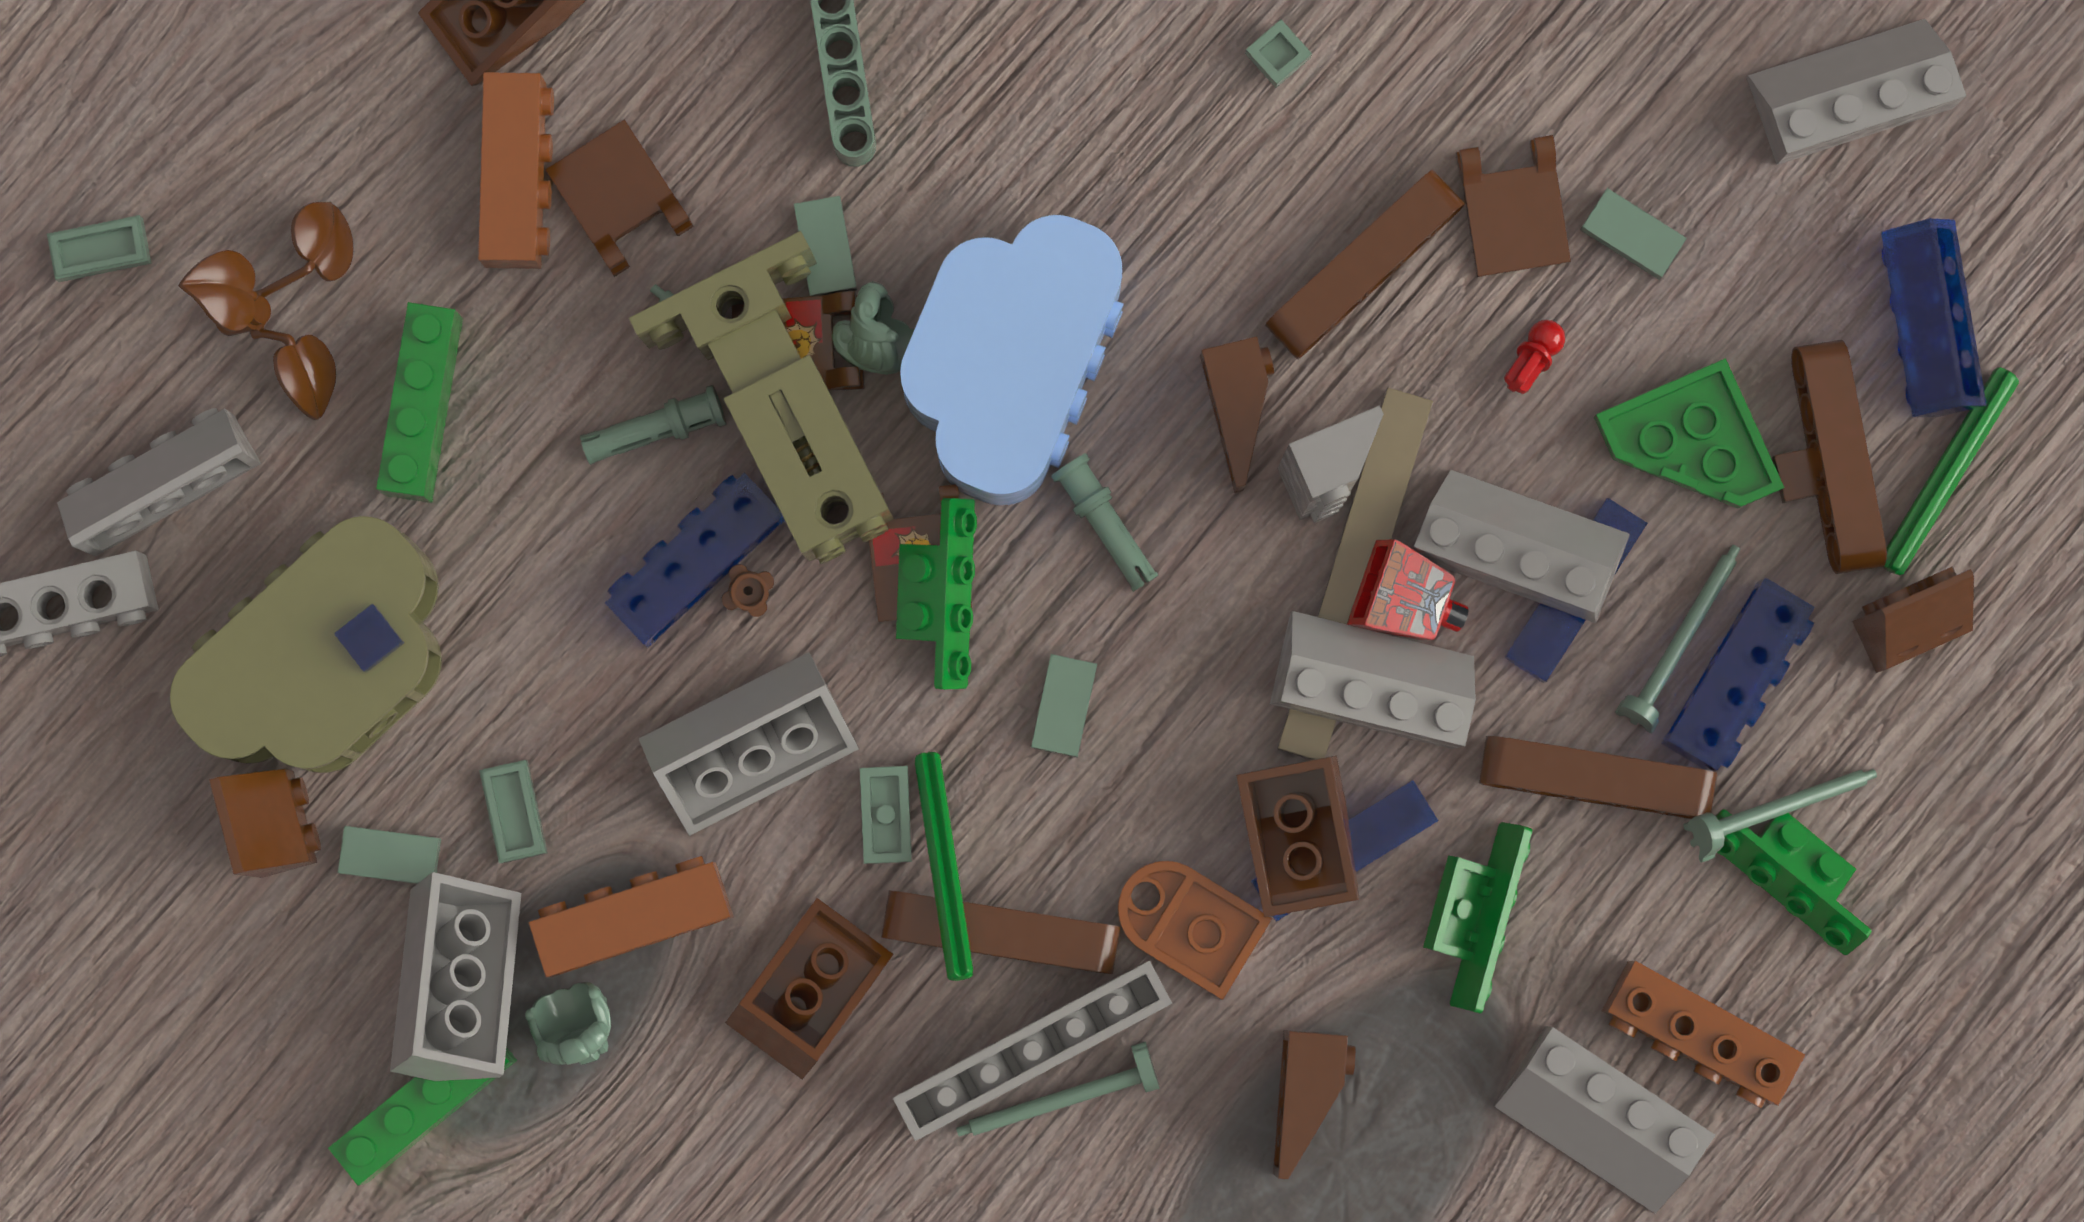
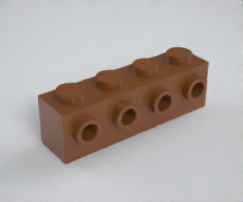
M484 72L478 260L485 268L541 269L542 256H549L550 229L549 227H543V209L551 208L552 192L551 182L544 180V162H552L553 141L551 134H545V116H553L554 92L552 87H546V82L541 73Z
M703 856L676 864V874L659 879L657 871L630 879L632 888L613 894L612 888L609 886L584 894L586 903L570 909L567 908L565 901L539 909L540 918L530 921L529 926L545 976L554 977L734 918L717 863L710 862L705 864Z
M1637 961L1627 962L1601 1010L1612 1017L1608 1024L1609 1026L1631 1038H1635L1637 1032L1644 1034L1654 1040L1651 1049L1675 1062H1677L1680 1055L1697 1064L1693 1070L1694 1073L1717 1085L1720 1084L1722 1078L1739 1087L1735 1094L1736 1096L1760 1109L1765 1102L1779 1106L1805 1057L1804 1053Z

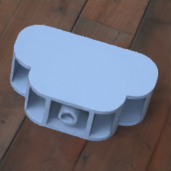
M1049 215L1038 218L1026 225L1018 233L1013 244L995 238H975L955 247L944 259L903 356L900 376L905 400L910 412L922 425L936 431V448L940 467L947 480L952 485L956 484L962 493L989 504H1016L1029 498L1040 488L1051 465L1057 468L1060 467L1069 445L1070 435L1064 433L1067 424L1071 422L1077 425L1087 401L1088 391L1082 389L1085 380L1088 378L1095 381L1105 357L1106 347L1100 345L1104 335L1113 337L1123 313L1122 308L1124 304L1118 302L1122 281L1121 256L1112 239L1099 228L1069 216Z

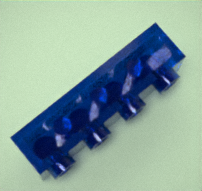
M1929 218L1882 231V259L1888 271L1891 288L1889 300L1896 318L1899 335L1897 348L1899 356L1903 360L1907 382L1905 395L1911 407L1912 417H1940L1987 406L1955 220Z
M745 472L738 479L733 475L725 479L712 493L716 500L703 512L698 507L692 510L678 524L677 527L681 532L668 544L664 540L659 541L642 558L646 562L643 568L634 576L629 572L625 573L608 589L607 592L611 597L605 604L647 648L655 643L729 573L731 567L745 559L785 521L780 509Z
M1766 577L1758 581L1661 744L1704 770L1715 772L1719 770L1721 765L1728 768L1742 747V744L1736 741L1745 725L1752 728L1765 709L1766 703L1760 699L1769 684L1776 687L1786 674L1790 662L1786 661L1785 657L1792 645L1796 644L1800 647L1811 632L1814 622L1808 618L1815 607Z

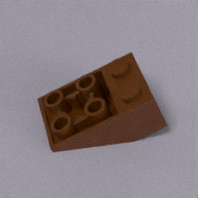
M1952 566L1862 606L1865 616L1852 622L1876 673L1973 631V572L1969 569L1956 575Z

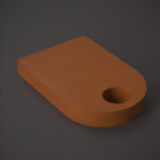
M1173 861L1154 862L1137 870L1125 883L1118 901L1120 925L1131 943L1221 1000L1225 998L1273 919L1271 917H1264L1262 911L1192 868ZM1143 882L1153 884L1159 892L1158 904L1155 908L1148 911L1138 909L1133 904L1131 898L1134 887Z

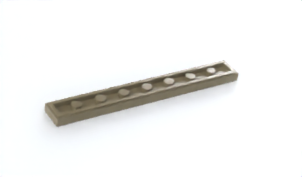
M1387 388L1381 406L1384 415L1363 465L1317 617L1347 624L1376 540L1392 539L1432 407V400ZM1289 709L1277 749L1311 760L1325 758L1336 720Z

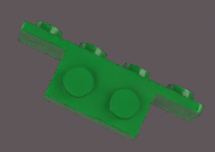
M942 499L940 545L900 544L896 639L936 641L935 689H966L972 664L969 655L970 629L973 624L971 591L972 581L975 576L973 541L977 528L974 499Z
M1722 809L1715 816L1720 820L1732 814ZM1789 813L1772 818L1759 837L1749 828H1744L1724 836V845L1717 853L1724 856L1746 874L1754 884L1768 892L1789 913L1808 925L1828 945L1837 949L1843 955H1848L1868 939L1872 932L1871 929L1836 901L1856 871V868Z
M1501 822L1498 825L1487 866L1448 855L1423 948L1462 959L1450 1000V1005L1453 1007L1481 1014L1484 1010L1485 1002L1490 997L1492 977L1498 955L1504 947V933L1510 911L1517 900V886L1521 871L1530 853L1532 829L1529 827Z

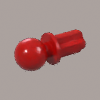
M1552 320L1538 321L1529 330L1528 342H1522L1518 346L1516 351L1518 357L1504 376V380L1508 384L1507 388L1510 391H1517L1521 394L1527 393L1539 374L1551 367V357L1563 349L1566 339L1563 328L1557 322Z

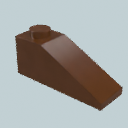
M1257 336L1203 349L1200 354L1234 493L1244 491L1269 383L1267 376L1274 374L1269 348H1260Z

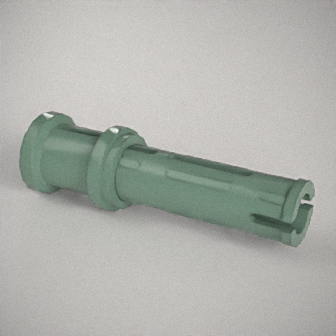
M713 385L707 386L704 393L680 401L675 397L668 399V402L664 403L665 408L599 431L580 435L581 444L589 464H594L608 457L622 454L672 436L683 440L689 438V432L713 424H717L719 427L727 425L715 387Z
M1084 453L1053 473L1051 478L1054 482H1060L1075 504L1073 508L1075 515H1079L1080 518L1086 516L1134 592L1144 585L1135 567L1138 568L1147 583L1159 575L1154 571L1110 504L1109 500L1112 499L1110 495L1112 493L1109 487H1102L1087 464L1090 458Z

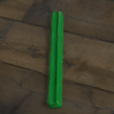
M2001 367L1993 370L1887 545V559L1883 568L1888 572L1899 576L1905 573L2018 386V378L2009 370Z
M937 752L920 753L915 757V769L947 978L951 981L966 980L973 975V964L941 757Z

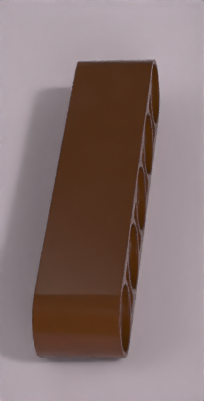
M1432 169L1288 300L1266 322L1265 326L1298 360L1443 228L1464 207L1465 203Z
M1843 340L1796 346L1792 349L1791 365L1807 448L1815 447L1816 452L1820 451L1822 459V470H1819L1820 476H1816V480L1825 481V485L1820 486L1818 489L1819 493H1824L1817 495L1816 498L1829 564L1835 574L1883 567L1887 559L1886 542L1848 348Z
M1486 736L1479 784L1692 819L1707 812L1712 813L1717 772L1513 738Z
M889 890L881 938L943 948L935 897ZM963 902L971 953L1113 975L1120 927Z

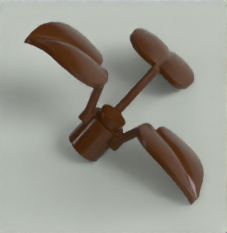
M332 202L309 203L295 214L291 225L292 242L296 252L307 262L302 268L263 289L253 291L255 271L251 263L240 253L225 250L202 259L184 276L178 285L199 304L205 314L224 335L234 336L250 332L254 340L266 338L280 341L286 345L277 349L273 356L277 380L289 399L303 414L312 420H318L323 416L335 387L336 366L333 356L327 346L313 335L301 336L295 342L290 334L264 329L266 322L271 316V307L265 297L310 274L314 268L323 280L329 282L341 278L347 272L354 252L352 233L346 218Z

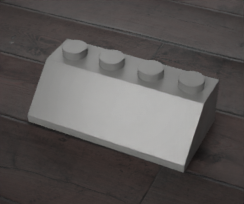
M1926 19L1775 66L1746 77L1776 165L1953 109L1966 97L1951 51Z
M1380 405L1288 445L1277 469L1299 520L1311 516L1315 523L1340 512L1339 508L1343 507V503L1347 501L1346 497L1351 495L1350 490L1359 478L1384 415Z
M217 408L206 410L192 419L193 426L178 435L175 431L163 434L150 443L151 450L135 458L134 455L122 457L109 465L108 470L110 473L96 481H93L92 478H87L69 487L66 490L68 496L58 501L57 504L72 547L96 557L260 465L261 462L236 417L225 408L219 412Z
M1450 470L1429 506L1415 542L1414 550L1442 568L1596 623L1630 534Z
M1295 611L1290 612L1270 700L1271 705L1450 749L1466 746L1476 701L1474 656Z
M810 652L639 738L655 778L689 836L859 750Z
M435 872L429 874L410 890L390 1072L433 1081L500 1078L504 1075L522 893Z
M1549 1026L1544 1027L1494 1104L1495 1108L1655 1214L1690 1176L1715 1137V1134L1554 1027Z

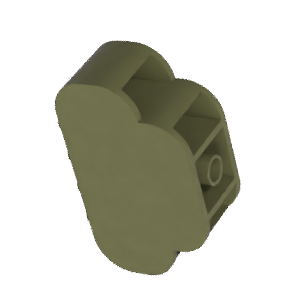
M359 516L349 518L336 524L325 535L321 531L315 533L300 547L299 551L303 555L288 567L286 564H282L267 576L263 582L267 587L253 600L249 596L241 600L228 613V617L231 620L218 632L214 629L209 630L193 644L192 649L195 653L181 665L172 681L170 703L177 723L202 750L216 757L246 764L260 763L275 757L287 765L311 772L330 773L339 771L356 761L433 689L440 675L442 656L436 637L423 622L431 614L437 601L439 583L436 570L430 559L408 536L389 523L374 517Z

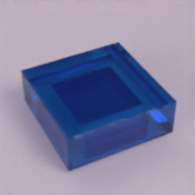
M371 604L334 633L365 673L405 643L374 604Z

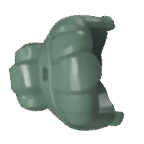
M872 281L861 287L855 301V306L851 310L850 321L843 320L837 322L833 327L832 343L840 356L853 366L865 371L888 375L901 370L903 356L915 329H910L903 321L891 317L894 313L892 299L882 284Z
M590 982L577 983L570 988H563L553 993L542 995L535 1001L532 1008L525 1012V1018L528 1020L530 1032L537 1045V1054L541 1061L554 1065H569L578 1062L584 1065L597 1061L601 1054L608 1051L607 1038L611 1028L610 1009L607 1005V998L602 994L599 987Z

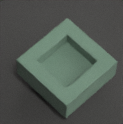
M1282 19L1245 51L1247 57L1275 88L1304 65L1312 56L1308 48Z

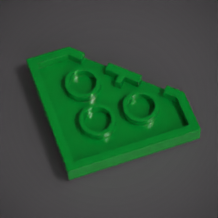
M1726 358L1594 416L1614 461L1727 505L1741 508L1785 488Z

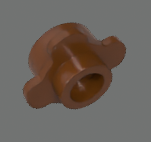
M742 564L734 565L728 573L731 580L728 591L722 594V604L728 610L740 608L749 611L754 617L763 615L767 611L766 601L769 596V589L774 586L773 576L767 571L756 573L747 570ZM746 586L752 588V593L749 595L744 594L743 590Z

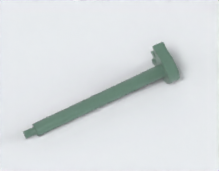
M1732 545L1727 555L1721 556L1638 697L1627 695L1615 711L1617 715L1630 718V722L1634 725L1641 724L1651 734L1654 732L1659 723L1658 718L1660 714L1653 707V704L1737 564L1735 558L1740 551L1739 547Z
M1874 769L1866 772L1858 770L1720 820L1714 814L1707 812L1693 817L1689 822L1684 823L1683 827L1685 830L1693 833L1694 837L1690 844L1692 847L1699 846V860L1702 863L1715 858V854L1724 845L1725 835L1865 786L1868 780L1877 777V773Z
M1146 1041L1131 1046L1137 1067L970 1119L969 1124L956 1128L958 1136L973 1133V1136L1140 1083H1143L1146 1093L1160 1089Z

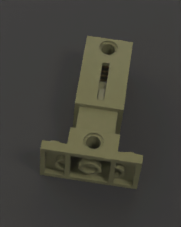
M799 231L629 317V320L637 336L649 349L656 345L659 350L673 346L684 338L682 332L689 329L698 349L708 361L715 358L733 393L723 399L801 553L809 562L817 559L820 564H823L845 553L846 550L843 545L858 537L863 542H867L889 530L886 523L893 520L894 517L810 355L801 359L784 325V322L792 317L776 284L784 281L785 285L797 283L811 274L809 267L817 264L802 232ZM736 304L745 305L742 314L737 318H725V314L731 306ZM846 505L849 507L848 516L842 523L829 524L827 522V514L834 506Z

